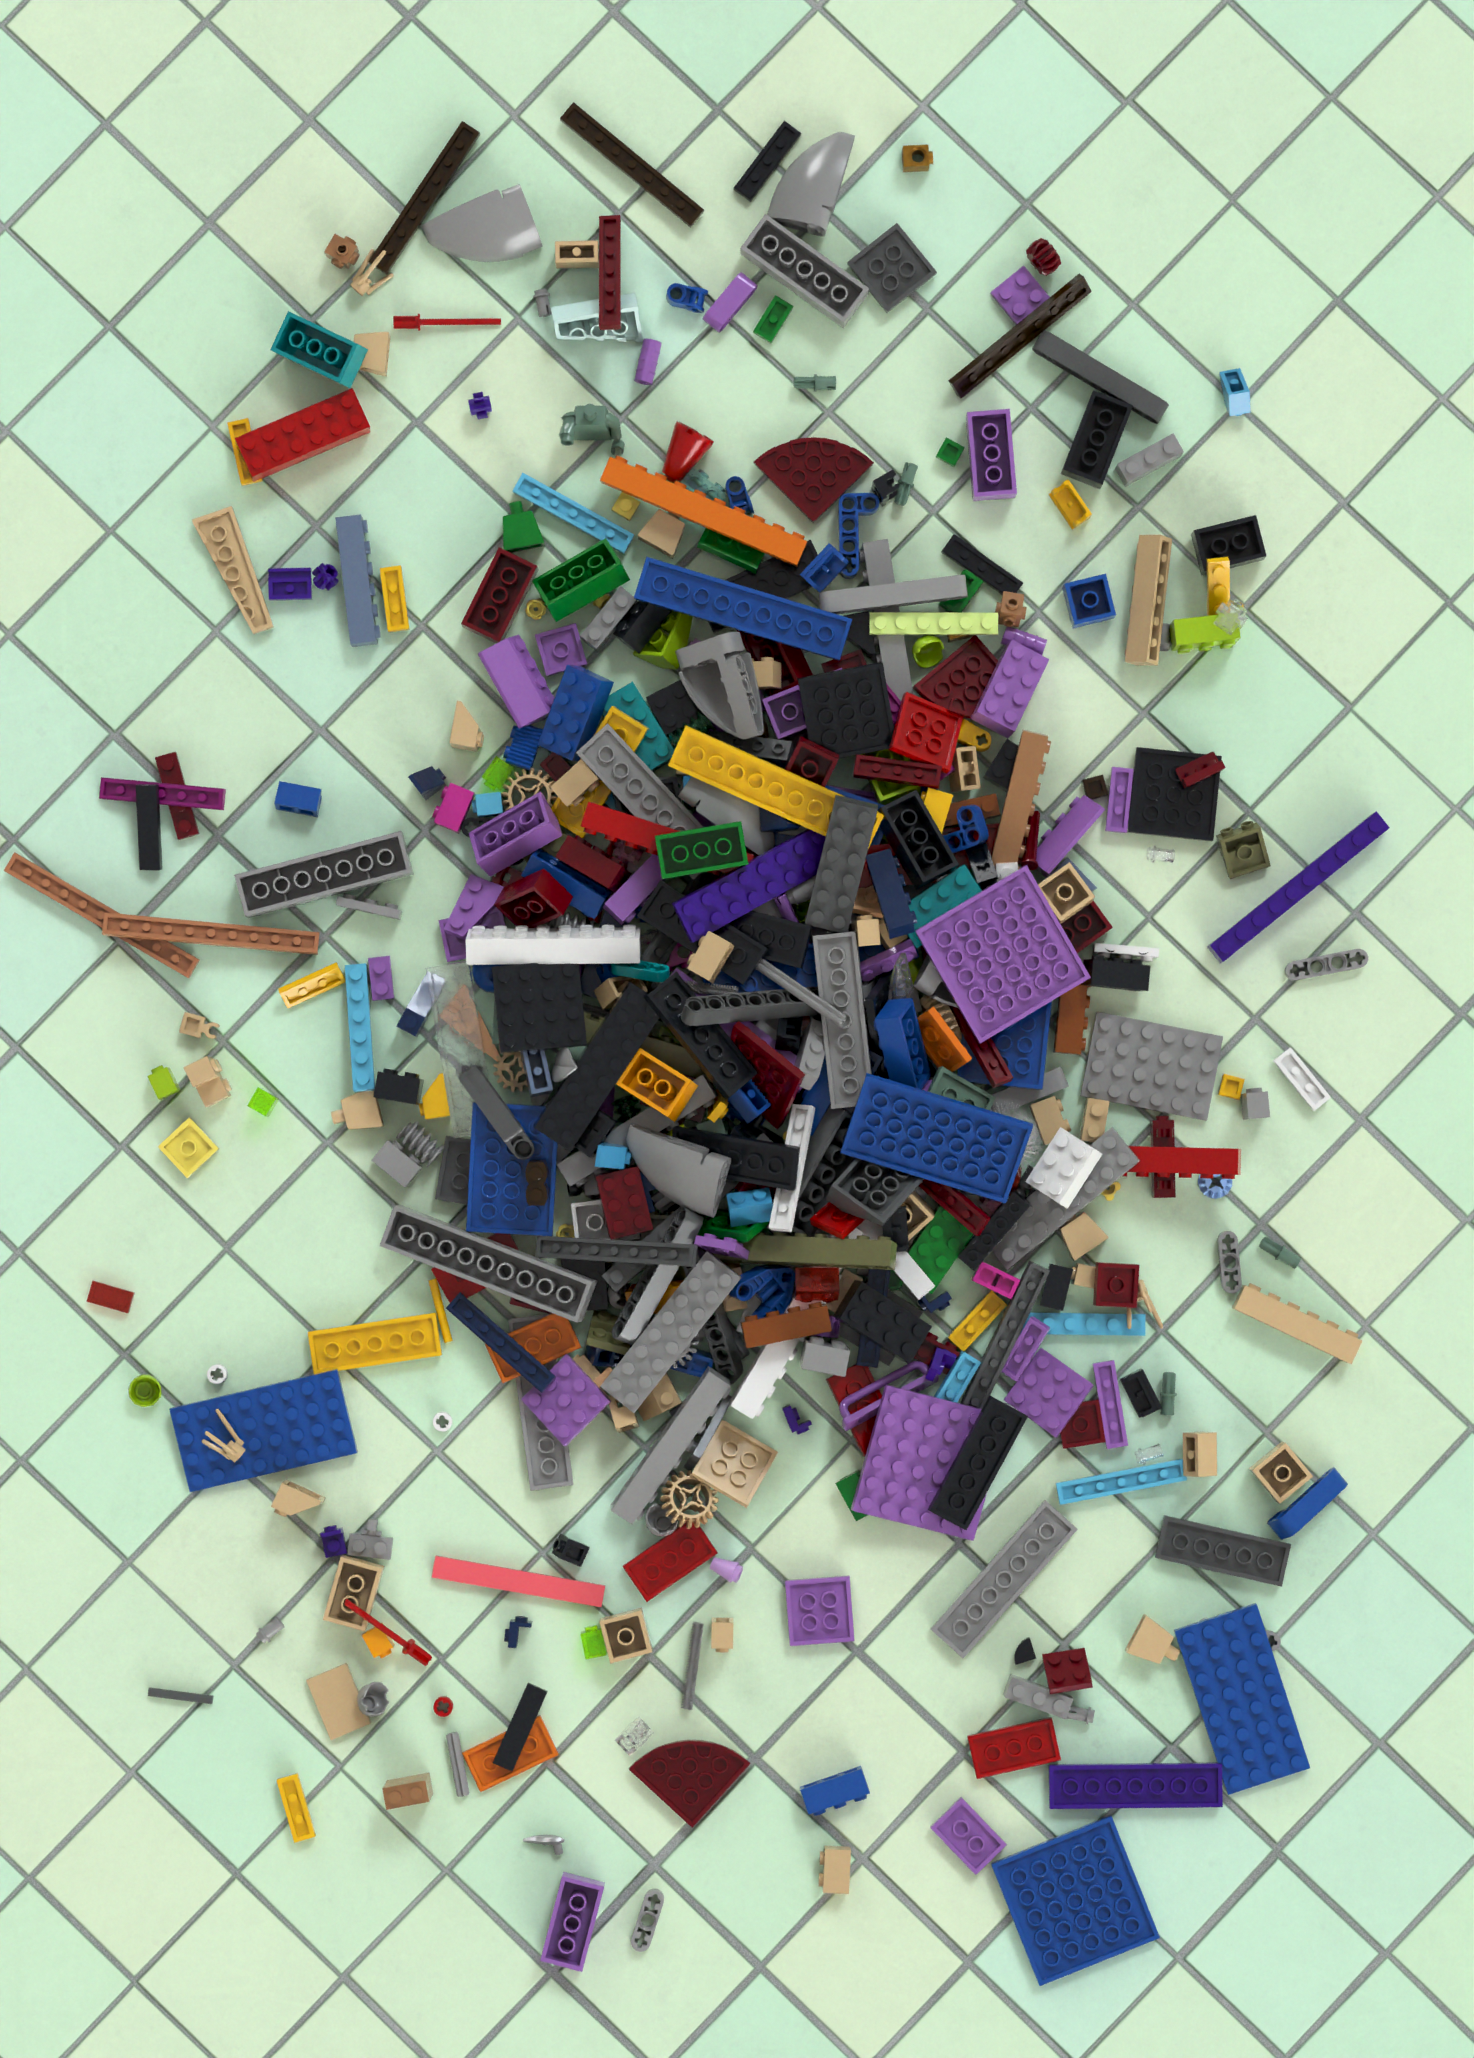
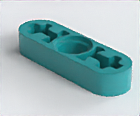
M641 960L640 963L611 964L612 974L653 982H664L670 977V968L664 964Z

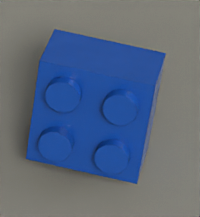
M1106 574L1063 585L1062 589L1072 629L1115 618L1116 612Z

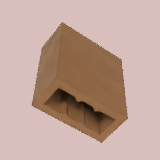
M430 1773L387 1780L382 1788L386 1810L426 1803L430 1801L433 1795Z

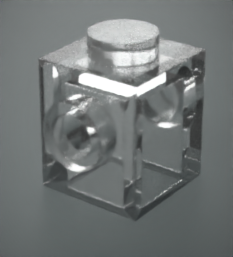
M1229 599L1226 604L1222 602L1215 612L1218 614V617L1213 624L1232 635L1237 627L1241 629L1248 619L1245 617L1247 610L1244 609L1245 605L1236 599L1234 601Z
M638 1717L621 1732L615 1741L630 1756L654 1732Z

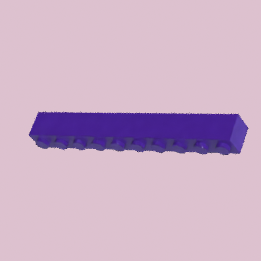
M1377 811L1372 813L1208 945L1207 948L1219 963L1224 962L1390 827Z

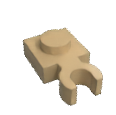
M184 1012L179 1033L201 1038L203 1032L208 1038L216 1039L217 1036L210 1034V1028H219L220 1025L214 1022L205 1024L206 1017Z

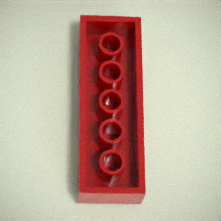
M353 388L236 437L235 442L252 481L255 482L370 433V425Z

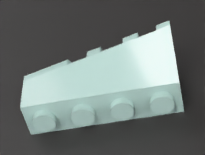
M635 293L621 295V329H599V299L551 307L557 339L584 340L585 338H595L596 341L617 339L620 342H626V340L643 342Z

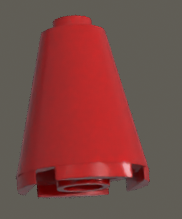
M677 421L662 469L667 480L672 483L676 480L681 482L711 448L714 441L700 434L695 429Z

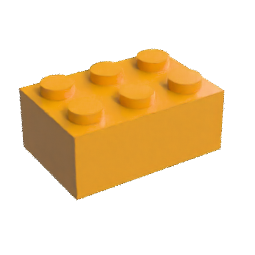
M641 1048L638 1049L616 1083L623 1090L673 1122L677 1120L698 1087L692 1080Z

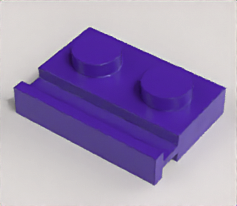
M311 568L268 569L270 601L312 600Z

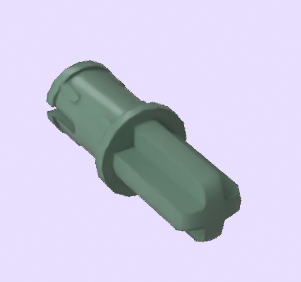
M814 374V377H794L793 386L794 388L814 389V391L822 389L836 390V376L825 377Z
M905 463L901 479L898 480L899 488L894 502L901 506L907 503L910 490L914 488L913 481L918 466L913 463Z
M1264 1237L1259 1244V1247L1273 1255L1275 1260L1279 1259L1294 1269L1301 1260L1300 1256L1286 1249L1285 1245L1281 1246L1268 1237Z
M1173 1372L1163 1373L1162 1392H1160V1395H1162L1161 1415H1174V1400L1177 1393H1175L1176 1374Z

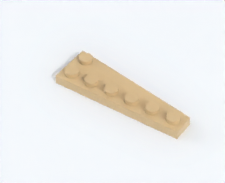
M230 506L192 519L196 530L252 633L256 634L274 628L233 507Z

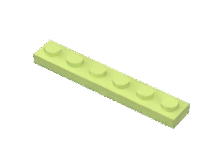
M870 612L869 635H998V613Z

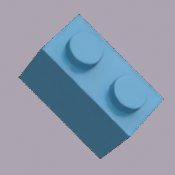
M769 1187L726 1194L731 1227L770 1221L773 1204Z

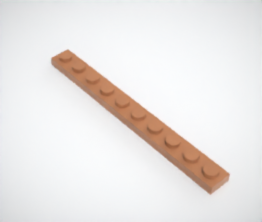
M15 852L4 869L8 874L103 928L104 912L120 914ZM118 937L187 978H190L200 961L168 941Z
M105 912L102 935L312 955H318L320 932Z

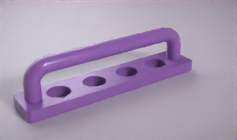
M913 1361L845 1397L839 1405V1411L843 1417L842 1427L845 1431H848L876 1416L881 1399L853 1414H850L848 1411V1406L884 1387L885 1384L888 1385L918 1369L922 1372L923 1376L901 1388L920 1392L937 1383L939 1375L937 1374L932 1382L925 1379L928 1366L925 1363Z

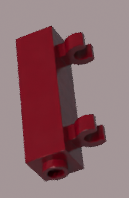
M1156 1116V1120L1150 1121L1151 1147H1175L1174 1120H1169V1116ZM1151 1173L1152 1198H1175V1173H1170V1177H1157V1173Z

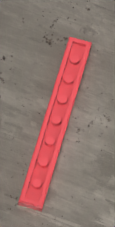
M437 1555L435 1556L432 1578L602 1607L605 1585Z

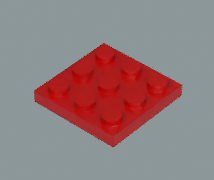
M905 692L902 696L889 750L919 763L942 766V772L947 774L951 769L963 716L949 712L948 709Z

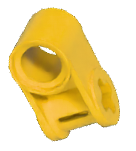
M963 719L957 742L968 747L976 746V751L978 752L987 751L991 745V735ZM982 736H983V737L986 738V739H985V742H986L987 744L983 743V744L980 746V745H978V740H977V738H978V739H981Z

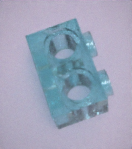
M692 468L681 481V483L687 486V490L694 492L695 489L690 488L689 483L692 480H698L701 485L696 490L705 494L713 493L717 496V499L722 501L726 499V494L724 493L726 490L717 482L715 484L711 483L708 480L709 476L701 469L697 471L695 468Z

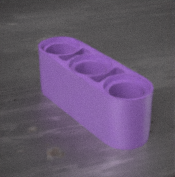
M740 272L705 313L703 320L720 333L752 296L758 285Z

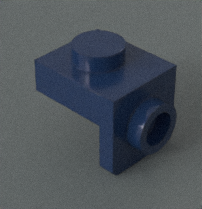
M945 1291L930 1302H928L925 1296L917 1302L923 1311L928 1309L932 1313L937 1308L939 1311H942L950 1305L949 1300L952 1298Z
M515 1616V1619L510 1620V1627L505 1629L504 1642H508V1648H517L519 1627H532V1621H528V1617Z

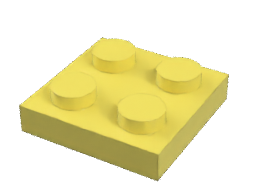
M190 1117L158 1146L186 1178H189L219 1150L216 1144Z

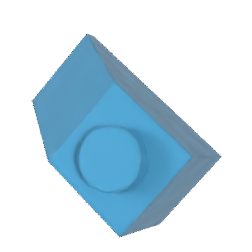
M1241 369L1219 372L1224 402L1229 416H1241L1251 413L1250 391Z
M606 1142L599 1144L595 1167L625 1169L627 1164L630 1165L632 1159L628 1146Z

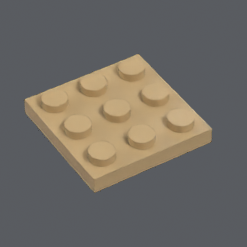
M722 1419L703 1455L692 1471L691 1476L747 1508L778 1452Z

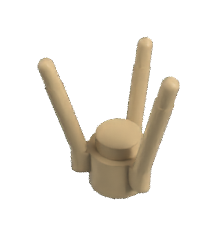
M371 249L357 274L352 278L353 282L350 286L361 296L365 293L370 295L373 290L394 276L393 273H390L372 286H370L372 281L367 278L386 254L385 250L380 253L363 274L364 269L369 263L368 261L374 253V249Z
M1139 1280L1137 1301L1144 1300L1148 1311L1152 1312L1159 1328L1162 1329L1163 1324L1148 1295L1144 1281ZM1126 1307L1127 1328L1131 1329V1308Z
M216 1409L215 1412L235 1442L230 1440L226 1445L206 1431L205 1435L223 1449L205 1439L202 1440V1443L235 1463L246 1450L242 1447L244 1442L235 1433L221 1411Z

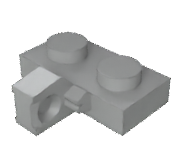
M368 1519L367 1530L362 1529V1534L350 1533L347 1555L390 1560L393 1537L381 1536L382 1531H377L378 1520Z

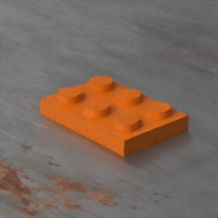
M934 1006L917 1017L925 1051L937 1068L943 1066L949 1071L954 1072L972 1059L967 1049L961 1044Z

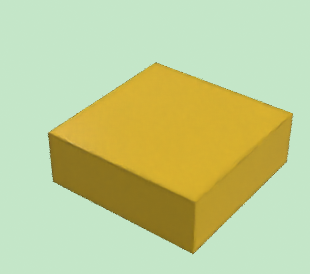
M1223 1074L1218 1095L1240 1100L1245 1079Z

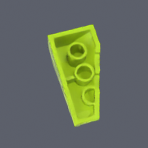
M672 610L640 653L634 651L633 655L662 669L677 670L679 663L675 651L687 646L693 617Z

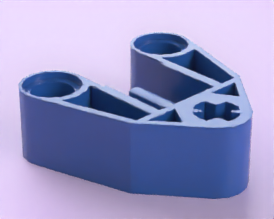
M782 1265L756 1266L739 1275L741 1279L728 1294L730 1297L740 1301H748L756 1294V1297L762 1303L752 1315H757L758 1318L766 1317V1313L778 1310L779 1314H782L786 1311L792 1299L795 1273L792 1269ZM742 1286L741 1292L738 1294V1290Z

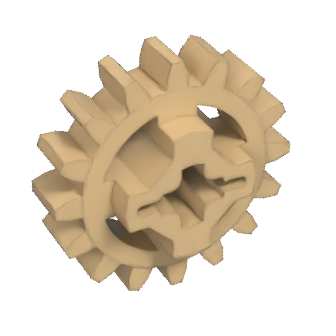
M520 1052L503 1053V1057L496 1056L499 1064L496 1063L493 1066L498 1068V1071L493 1074L500 1076L497 1083L504 1082V1089L511 1086V1092H514L516 1087L519 1088L520 1092L523 1091L524 1085L528 1087L526 1080L518 1083L519 1078L525 1074ZM514 1055V1059L511 1062L504 1063L509 1056ZM518 1059L519 1067L522 1068V1071L517 1072L515 1077L511 1066H515ZM502 1071L509 1073L511 1076L510 1082L504 1077Z

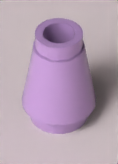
M714 1557L710 1569L730 1583L732 1581L737 1583L743 1571V1566H740L738 1562Z

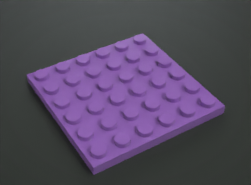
M1027 865L915 930L918 939L978 1043L984 1042L1091 978Z
M885 1384L851 1510L974 1541L986 1495L967 1530L930 1512L928 1508L982 1409Z

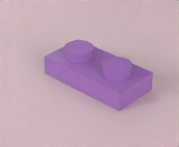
M390 956L368 958L372 1001L394 999Z

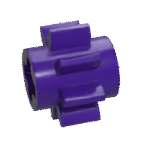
M483 392L473 393V399L468 400L471 416L477 415L478 420L488 418L487 412H492L489 396H483Z
M321 563L319 567L312 571V574L315 576L313 583L319 589H327L329 591L339 582L336 578L338 572L330 564L324 565Z

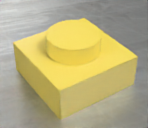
M621 492L611 510L630 521L641 502Z

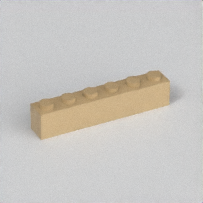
M1139 535L1137 559L1134 567V585L1132 586L1130 621L1127 629V647L1125 649V662L1134 665L1158 666L1172 539L1163 535Z
M1251 1283L1248 1286L1242 1285L1232 1306L1233 1309L1346 1363L1352 1364L1362 1343V1340L1358 1339L1359 1334L1348 1329L1346 1332L1338 1329V1324L1329 1320L1324 1323L1318 1320L1319 1315L1310 1311L1305 1314L1299 1311L1300 1306L1288 1302L1286 1305L1280 1302L1281 1297L1269 1292L1267 1296L1261 1293V1288Z

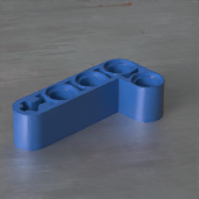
M847 493L839 499V552L846 559L851 558V567L854 568L851 573H848L847 569H843L840 572L841 576L845 579H853L858 574V516H870L877 512L879 498L873 493ZM845 500H851L854 503V507L852 509H845L842 503ZM866 500H872L875 503V507L867 509L863 503ZM851 521L854 524V528L850 531L845 530L843 523ZM846 542H851L854 544L855 549L847 552L844 550L843 545Z
M967 805L959 808L957 820L960 830L943 836L953 854L985 843L988 840L989 832L981 808L977 805ZM968 810H970L972 813L971 820H969L967 817ZM975 830L979 834L978 840H975L973 837ZM955 837L960 841L958 847L954 843Z
M1334 1467L1329 1469L1288 1508L1270 1518L1267 1524L1281 1540L1295 1535L1344 1490L1348 1483Z

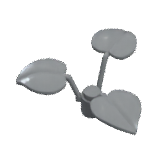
M567 1047L560 1050L551 1049L557 1053L550 1076L553 1082L562 1081L578 1068ZM550 1094L531 1097L532 1105L543 1106Z

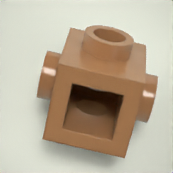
M337 234L333 235L324 251L326 257L331 259V263L340 269L343 266L349 269L351 264H356L360 256L358 247L355 245L356 242L347 236L342 238Z
M1003 591L1001 603L997 602L995 613L999 615L998 624L1007 627H1019L1020 620H1025L1027 607H1023L1024 594Z

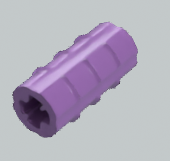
M647 338L643 340L634 379L635 382L644 385L653 384L661 342Z
M1006 627L1001 644L1007 645L1011 640H1014L1040 655L1043 654L1047 639L1013 627Z

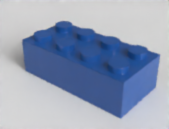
M567 665L538 745L571 761H579L581 758L576 752L595 735L614 682L580 666Z
M913 998L888 1000L874 1019V1028L878 1031L879 1048L883 1051L884 1067L888 1071L889 1080L922 1090L931 1076V1071Z

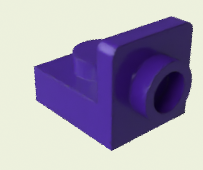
M937 1347L931 1358L925 1379L933 1382L937 1374L941 1375L944 1367L951 1369L957 1355Z
M790 1405L782 1407L792 1433L796 1431L798 1435L809 1430L808 1426L812 1425L811 1420L800 1424L797 1423L800 1417L796 1407L793 1409Z
M336 1525L324 1527V1531L319 1534L320 1538H322L325 1557L347 1554L343 1527L337 1528Z

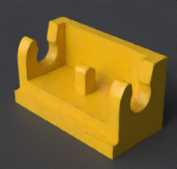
M1069 479L1064 481L1058 488H1054L1049 494L1072 530L1091 517L1092 513Z

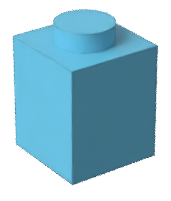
M501 792L476 794V800H472L473 813H477L479 818L499 816L504 813Z

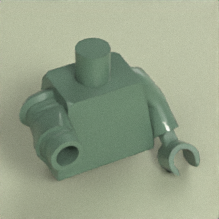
M593 404L575 406L574 412H568L561 417L563 424L559 437L562 445H573L574 440L614 439L611 453L615 455V448H620L621 454H623L625 444L620 440L622 438L620 421L616 416L608 412L606 406H595Z

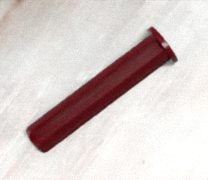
M1034 811L1033 817L1029 816L1027 824L1030 825L1028 837H1026L1024 860L1021 862V867L1027 865L1029 870L1038 868L1036 857L1040 823L1039 811Z

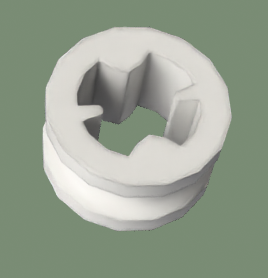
M220 1364L211 1366L207 1371V1377L213 1384L224 1382L228 1375L227 1369ZM219 1368L222 1370L220 1373L223 1372V1377L215 1380L214 1376H212V1371H216Z
M438 1412L433 1418V1426L438 1431H447L452 1425V1418L446 1412ZM439 1416H444L446 1420H449V1424H445L446 1427L442 1428L440 1424L436 1423V1419H440Z

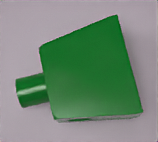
M522 501L509 503L511 515L503 516L504 550L513 553L545 546L533 512H524Z

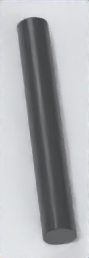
M150 1687L148 1689V1696L206 1704L213 1703L214 1696Z

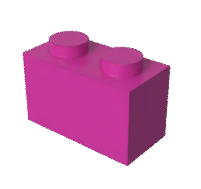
M450 782L449 787L445 786L442 791L441 798H443L441 806H436L432 816L435 818L434 823L459 834L461 824L465 820L476 794Z

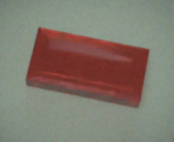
M92 1281L87 1302L129 1313L135 1292Z

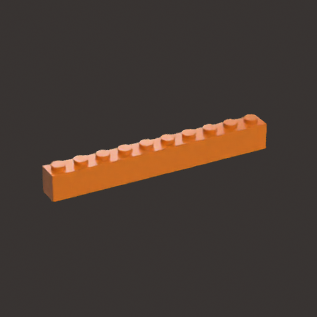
M616 455L615 458H609L600 478L602 484L795 567L798 566L807 545V541L804 540L805 536L797 532L789 534L784 531L785 528L775 523H773V526L764 523L765 519L760 516L754 515L753 518L745 515L746 511L734 506L733 509L726 507V502L717 498L710 500L706 498L707 494L699 490L689 491L686 489L687 486L678 481H675L674 484L666 481V476L655 472V475L647 473L648 469L636 464L633 467L627 464L628 460Z

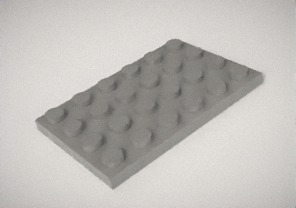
M1096 1012L1080 1096L1207 1121L1223 1036Z

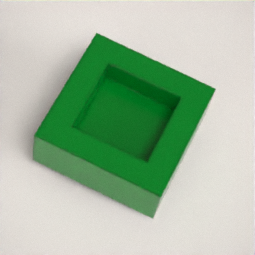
M946 437L936 458L955 467L965 447Z

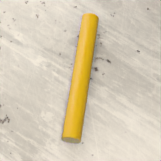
M437 1279L428 1280L444 1343L453 1341Z

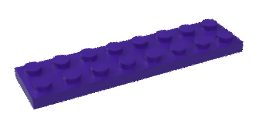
M807 829L750 860L748 865H742L672 903L690 942L694 943L701 937L706 936L708 931L713 932L815 876L826 836Z
M1222 1763L1049 1764L1050 1809L1223 1807Z

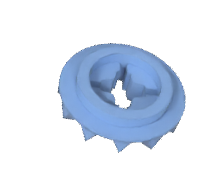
M1199 1174L1198 1186L1205 1196L1217 1199L1229 1193L1232 1187V1179H1222L1221 1176L1219 1183L1222 1188L1215 1185L1209 1189L1212 1180L1210 1178H1200ZM1213 1174V1177L1216 1178L1222 1174Z

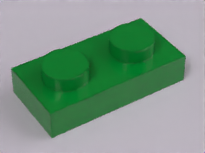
M775 295L753 333L772 344L791 313L793 305Z

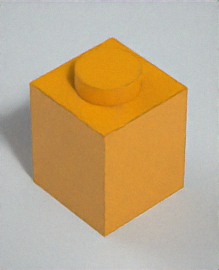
M373 1627L362 1634L374 1658L377 1656L383 1658L392 1653L391 1648L395 1644L389 1636L378 1628Z

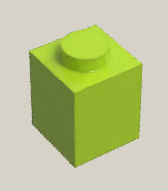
M158 1066L151 1070V1075L147 1076L159 1100L181 1091L170 1067Z

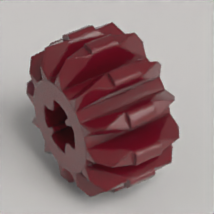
M1042 238L1035 240L1026 250L1027 258L1040 274L1045 276L1052 274L1061 265L1057 250L1053 248V245L1049 244L1048 240Z

